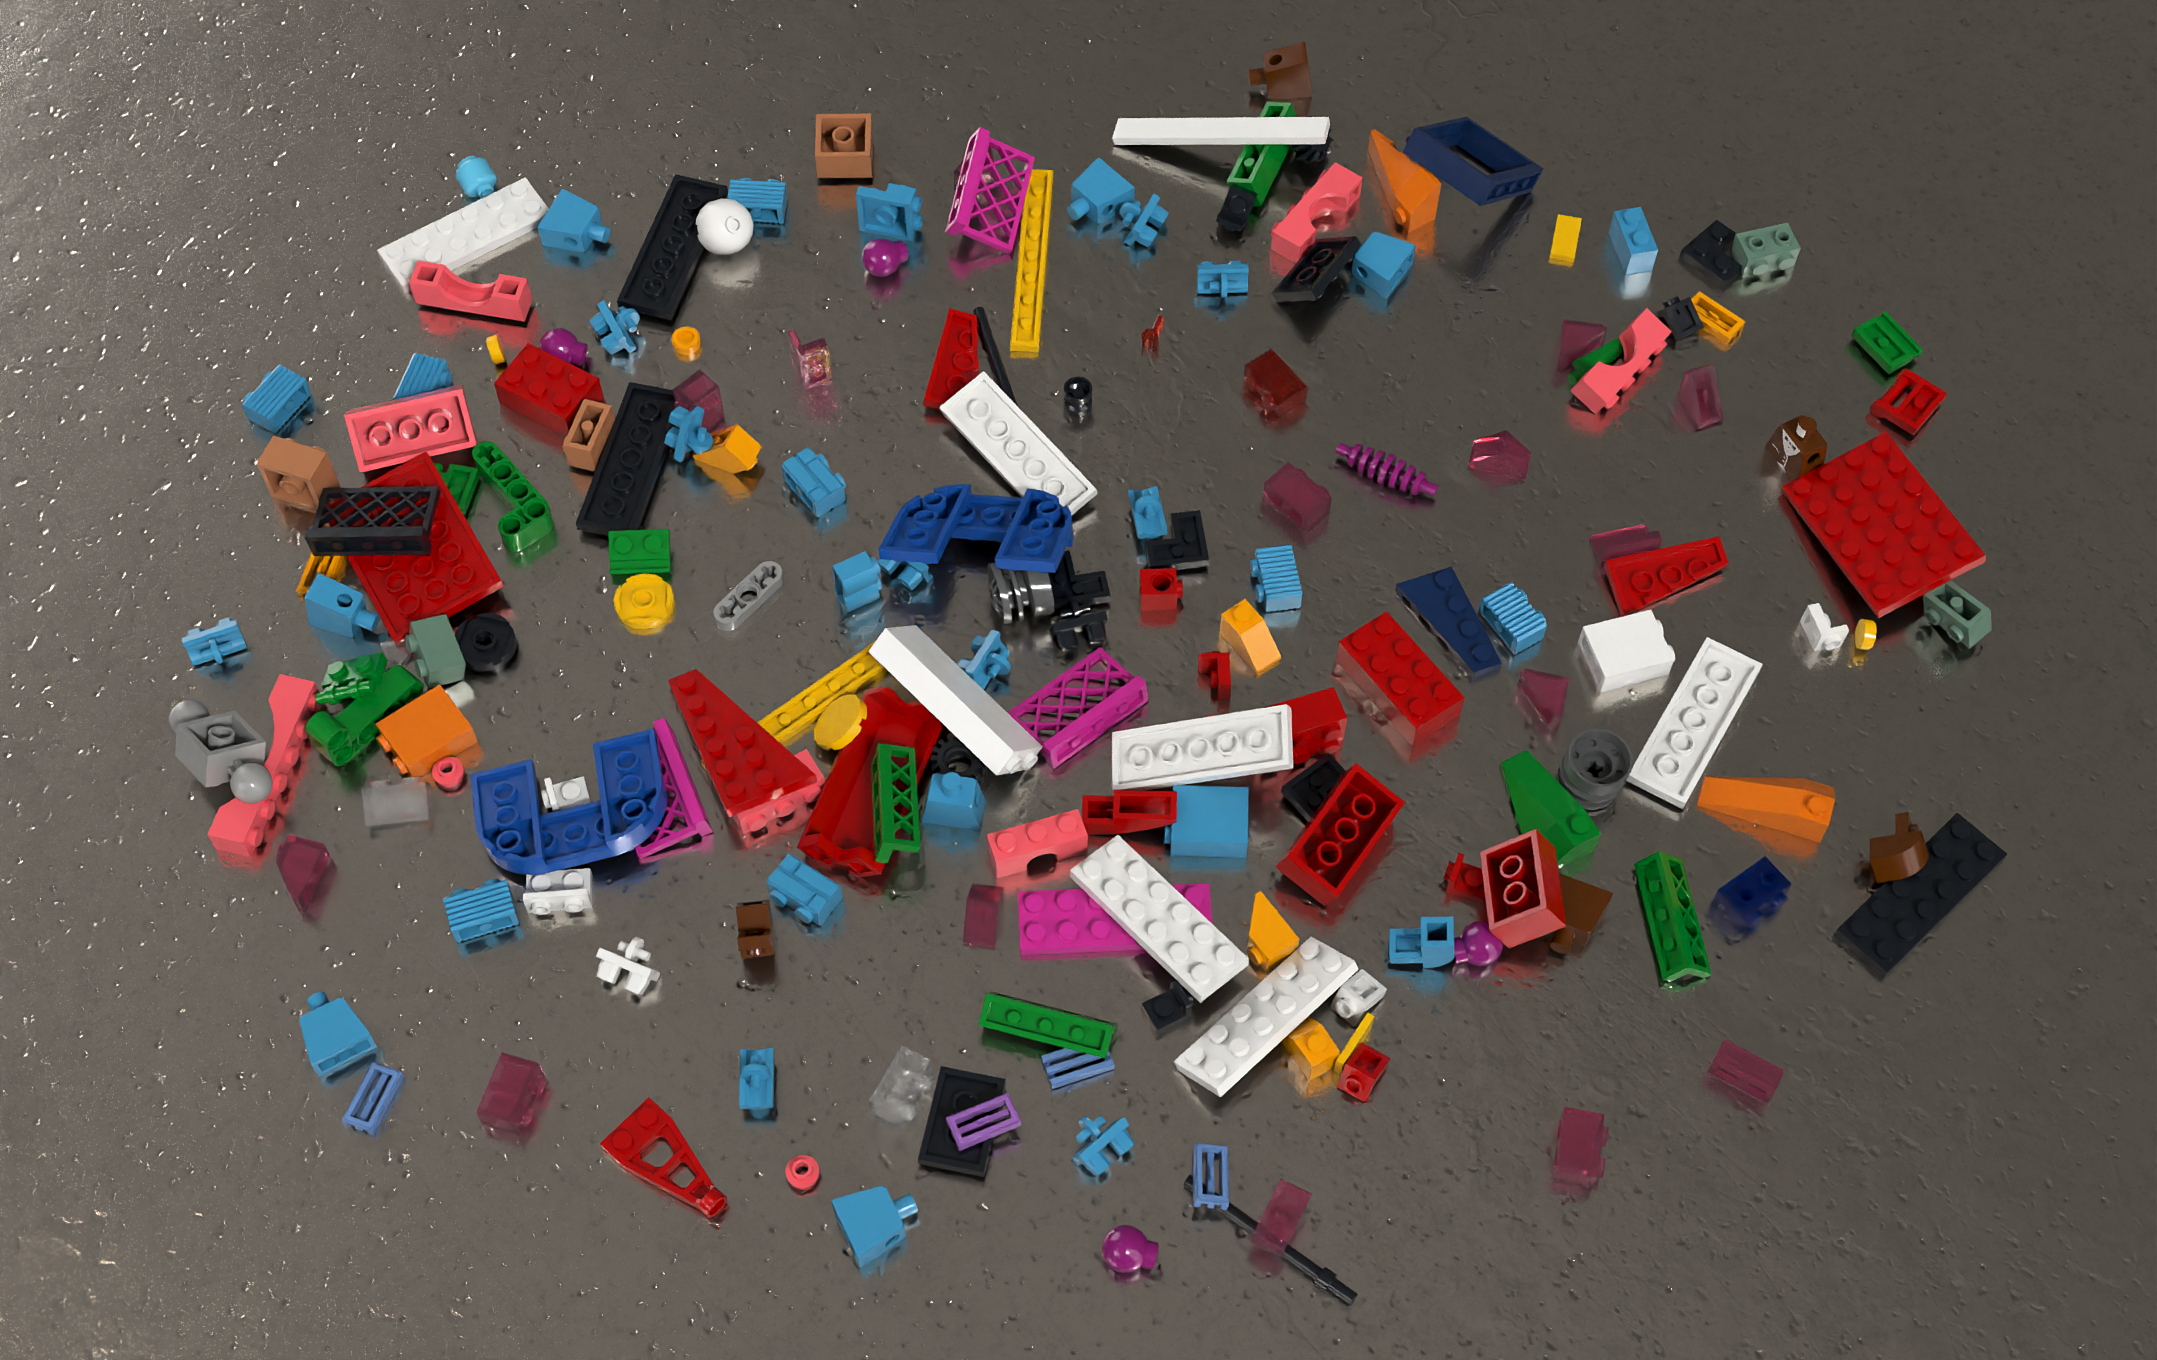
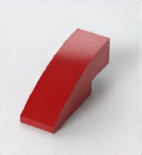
M1114 790V796L1083 795L1082 821L1087 835L1137 832L1177 823V791Z

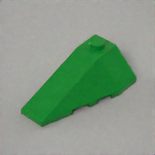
M1528 750L1501 762L1500 767L1509 798L1512 799L1515 820L1520 828L1521 835L1537 829L1555 847L1558 869L1595 851L1601 836L1600 830L1585 809Z

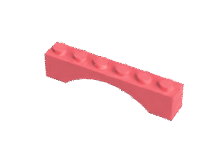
M283 674L279 675L268 699L273 712L274 736L273 744L264 767L272 777L273 785L271 792L263 801L258 803H244L235 797L219 807L207 834L215 849L251 857L255 847L261 844L266 822L274 815L275 802L278 795L285 790L289 770L298 760L299 748L303 739L308 737L305 730L306 724L321 708V705L315 700V694L319 690L314 681Z

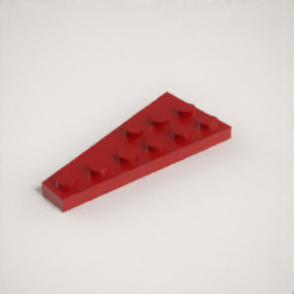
M697 669L668 680L671 691L728 817L817 782L816 775Z

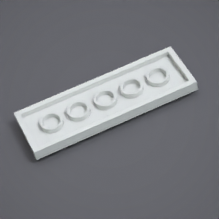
M525 177L377 251L380 259L403 292L408 293L412 291L409 281L418 260L443 264L452 271L537 229L549 208Z
M984 371L939 407L941 413L1021 498L1024 497L1027 488L1048 492L1059 498L1060 505L1063 507L1068 506L1072 516L1098 494L1097 489Z
M1707 637L1636 760L1626 781L1683 809L1763 664Z
M1287 704L1112 732L1113 792L1114 790L1145 791L1172 787L1173 785H1185L1293 768L1291 707Z
M1119 835L1112 838L1070 870V877L1200 1003L1248 966L1249 958Z
M1310 937L1174 1061L1177 1070L1221 1097L1357 972L1356 962L1317 939Z

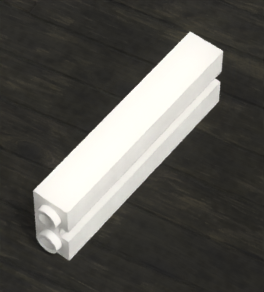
M916 625L884 629L868 652L996 776L1009 772L1012 774L1017 771H1027L1033 767L1038 760L1036 755L1043 746Z

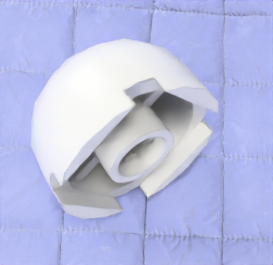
M721 198L708 202L700 209L696 218L699 233L697 236L701 244L710 252L718 255H730L739 252L750 242L754 223L750 212L743 204L733 199Z

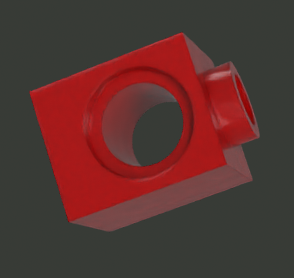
M1176 568L1140 569L1139 591L1141 611L1177 610V598H1183L1182 580H1177ZM1158 588H1164V589H1166V590L1160 591V590H1157V589H1158Z

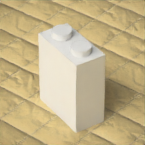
M1652 610L1583 626L1578 640L1600 693L1668 676L1675 661L1674 650L1671 645H1667L1663 637L1662 624L1659 620L1655 619Z

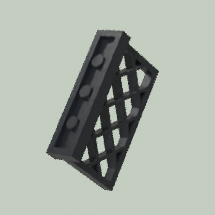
M438 486L323 488L313 527L306 529L304 538L313 556L430 555L432 543L429 538L441 493ZM393 497H400L402 499L391 508L384 504ZM421 497H430L429 501L419 508L413 503ZM343 498L345 500L333 509L328 506L330 499ZM363 498L373 499L372 502L361 509L356 505ZM380 506L385 512L371 520L367 515ZM409 506L413 512L400 519L396 514ZM350 507L356 511L345 520L338 516ZM362 518L367 522L363 527H350ZM390 518L396 522L391 527H378ZM418 518L424 520L423 526H408ZM332 519L338 523L333 528H322L323 525Z

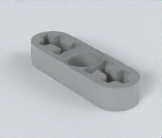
M773 561L759 564L714 608L713 613L717 627L724 631L737 629L783 584L784 579L781 566ZM774 573L775 575L773 579L771 577L764 579L765 574L771 576ZM745 591H754L757 594L756 598L752 601H744L740 597ZM733 612L734 617L730 618L727 616L723 619L722 614L726 613L729 615Z

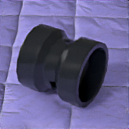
M1072 377L1064 384V409L1071 416H1084L1092 408V384L1084 377Z

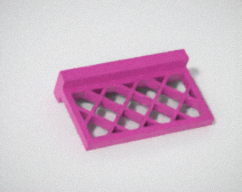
M979 127L968 141L945 232L953 236L961 233L1009 254L1013 249L1035 157L989 137L990 131ZM988 147L997 150L1001 159L993 162L987 152ZM1018 159L1026 163L1024 171L1017 173L1011 160ZM1004 163L1011 176L1002 179L995 166ZM989 169L995 183L987 186L981 175L983 171ZM1014 180L1019 190L1018 194L1011 196L1005 183ZM999 187L1005 200L996 203L990 189ZM981 193L984 194L990 205L983 209L980 208L976 201V195ZM1008 203L1013 216L1006 220L999 207ZM993 210L999 223L990 226L983 213ZM977 216L984 230L977 231L970 228V219ZM1002 227L1007 236L1006 243L998 240L993 230Z
M1099 647L1007 713L1043 746L1040 752L1045 755L1046 762L1055 769L1148 702L1147 685L1139 675L1136 677L1132 676L1104 649ZM1100 659L1107 664V671H1090V666ZM1072 679H1084L1083 688H1066L1067 682ZM1089 679H1105V687L1088 688ZM1110 679H1119L1126 682L1119 689L1109 688ZM1049 695L1060 696L1059 705H1044L1043 699ZM1065 696H1082L1081 705H1064ZM1087 696H1103V701L1096 706L1086 705ZM1025 712H1036L1035 722H1022L1018 717ZM1041 713H1058L1057 722H1040ZM1063 713H1079V718L1072 723L1062 722ZM1039 730H1056L1055 735L1045 742L1038 737Z
M665 717L654 721L653 724L657 735L659 754L662 758L660 760L661 766L666 769L663 776L664 785L667 791L676 794V798L671 808L666 807L665 812L668 814L662 827L658 826L655 829V832H658L655 841L644 847L642 843L635 847L640 859L697 833L703 837L713 832L674 731ZM674 816L684 818L687 822L688 827L680 831L668 830Z

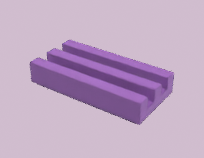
M1009 1093L946 1117L948 1127H950L951 1134L956 1141L959 1151L1021 1126V1120ZM1003 1105L1007 1107V1109L987 1115L975 1122L960 1128L957 1127V1124ZM1011 1116L1010 1119H1007V1120H1005V1121H1002V1122L997 1123V1124H995V1125H993V1126H990V1127H988V1128H985V1129H983V1130H980V1131H978V1132H975V1133H973V1134H971V1135H968V1136L962 1138L963 1135H966V1134H968V1133H971V1132H973V1131H976V1130H978V1129H981V1128H983V1127H985V1126H988V1125H990V1124H993V1123H995V1122H998V1121H1000V1120H1003V1119H1005V1118Z

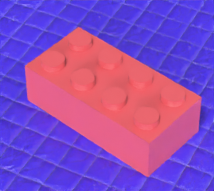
M462 384L346 410L344 414L360 473L408 462L426 451L429 456H435L477 445V438Z

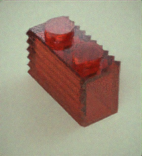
M1269 349L1268 352H1265L1263 355L1261 354L1245 365L1243 381L1246 388L1250 392L1255 391L1259 398H1261L1263 406L1268 411L1276 413L1277 417L1284 415L1306 401L1308 386L1272 349Z

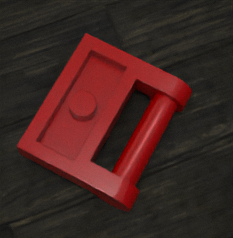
M1902 369L1897 374L1896 381L1881 399H1876L1870 406V411L1874 416L1878 418L1884 417L1914 436L1944 401L1947 392L1911 370ZM1905 387H1911L1913 390L1897 408L1891 405Z

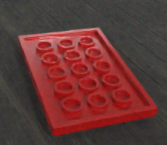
M1887 432L1872 438L1782 486V492L1877 618L1986 562L1984 552Z
M427 451L360 488L438 486L441 493L429 538L432 543L430 555L347 556L397 646L405 642V635H409L410 622L444 614L449 618L504 587L502 580ZM393 497L384 504L391 508L402 499L400 497ZM421 497L413 503L419 508L428 502L430 497ZM340 498L328 506L333 509L345 500ZM363 498L356 505L361 509L372 502L373 499ZM379 506L367 516L373 520L385 511ZM408 506L396 515L403 519L412 513L413 510ZM350 507L338 516L345 520L356 511ZM362 518L350 527H363L367 522ZM390 518L378 527H391L396 522ZM418 518L408 526H423L424 520ZM334 519L329 521L331 528L338 524Z

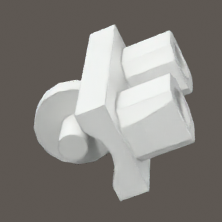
M635 937L630 944L620 941L618 950L625 952V957L599 948L596 957L602 959L598 967L597 977L615 984L621 969L624 968L630 971L623 988L639 995H643L651 980L657 982L660 972L637 963L638 959L647 962L651 956L650 952L643 950L644 940L639 937Z

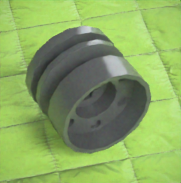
M995 562L988 564L989 594L992 605L1003 625L1011 624V609L1018 622L1023 621V606L1028 607L1034 618L1054 613V598L1048 573L1003 569L1002 574L1000 568H996Z
M1591 728L1583 730L1573 738L1556 771V780L1584 809L1597 810L1605 808L1616 799L1633 768V754L1628 743L1620 735L1608 729Z

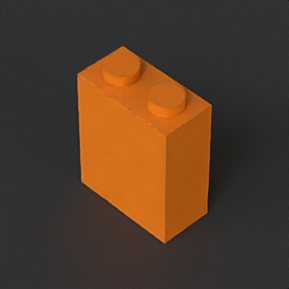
M440 684L376 723L380 733L376 737L379 745L385 753L391 751L394 754L395 758L392 761L402 775L408 773L414 782L431 772L434 764L439 759L455 757L478 742L473 727Z

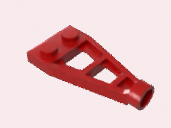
M649 1097L600 1143L601 1148L624 1170L699 1209L708 1218L715 1216L727 1202V1197L713 1185L673 1119ZM658 1137L665 1138L673 1149V1156L662 1167H655L641 1159V1154ZM682 1162L686 1163L696 1176L685 1188L680 1187L668 1178V1175Z

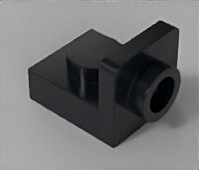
M1232 183L1216 221L1221 223L1222 227L1227 230L1241 231L1247 223L1258 194Z
M1676 296L1662 303L1664 309L1656 312L1658 317H1665L1675 341L1704 328L1690 297L1680 301L1679 297Z
M1175 980L1171 982L1170 990L1141 1003V1009L1156 1035H1159L1191 1019L1194 999Z

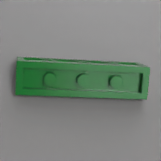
M878 743L871 761L875 862L888 863L893 850L918 853L920 849L915 748ZM891 756L907 758V764L900 768L891 760ZM898 778L908 786V789L903 793L892 784ZM898 803H901L910 811L904 818L894 810V806ZM900 828L904 829L911 836V841L895 839V832Z
M1657 851L1634 863L1662 979L1672 982L1688 973L1702 978L1712 975L1683 860Z
M991 991L985 995L978 1026L1107 1058L1112 1035L1116 1032L1117 1023Z

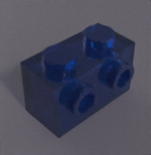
M1764 856L1718 889L1711 904L1738 932L1746 925L1752 928L1758 924L1765 916L1763 913L1768 909L1772 908L1775 911L1788 900L1786 894L1792 884Z

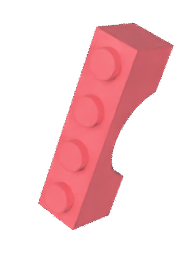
M1336 162L1328 171L1324 170L1320 174L1317 183L1312 188L1308 187L1300 202L1297 205L1293 204L1289 208L1286 217L1273 226L1270 232L1272 237L1271 250L1297 263L1315 242L1316 229L1310 220L1316 215L1327 211L1345 213L1360 196L1363 177Z
M419 260L409 281L416 304L525 322L533 300L527 278L499 274L498 279L492 283L476 284L456 276L446 265Z
M1646 308L1618 336L1624 350L1623 364L1621 366H1610L1598 361L1581 377L1570 391L1594 414L1603 407L1608 410L1620 398L1616 393L1620 389L1624 392L1636 380L1633 374L1636 371L1640 374L1652 362L1649 356L1651 354L1656 356L1665 348L1667 343L1664 340L1672 331Z

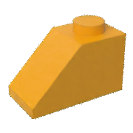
M737 424L711 432L710 434L713 437L711 449L703 451L701 454L694 452L692 455L697 461L734 474L750 470L758 460L756 456L762 446Z
M1246 599L1221 614L1219 633L1256 675L1281 660V655L1264 619Z
M1259 891L1255 894L1247 954L1255 965L1258 966L1260 964L1267 973L1298 949L1300 939L1264 894Z
M1310 1016L1282 1040V1043L1309 1082L1333 1069L1340 1054V1050L1323 1025Z

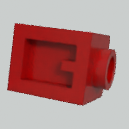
M1209 651L1198 654V673L1211 674V687L1217 688L1218 700H1230L1231 675L1229 652Z
M1458 853L1456 862L1449 861L1443 879L1449 881L1446 893L1483 905L1485 890L1482 868L1464 863L1465 855Z
M1361 1042L1346 1062L1337 1084L1338 1088L1366 1102L1373 1086L1387 1068L1391 1058Z

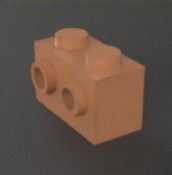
M587 399L583 400L562 445V451L566 455L569 466L596 471L615 421L612 405Z

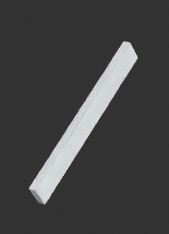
M1329 117L1118 118L1112 139L1114 145L1325 144L1330 120Z

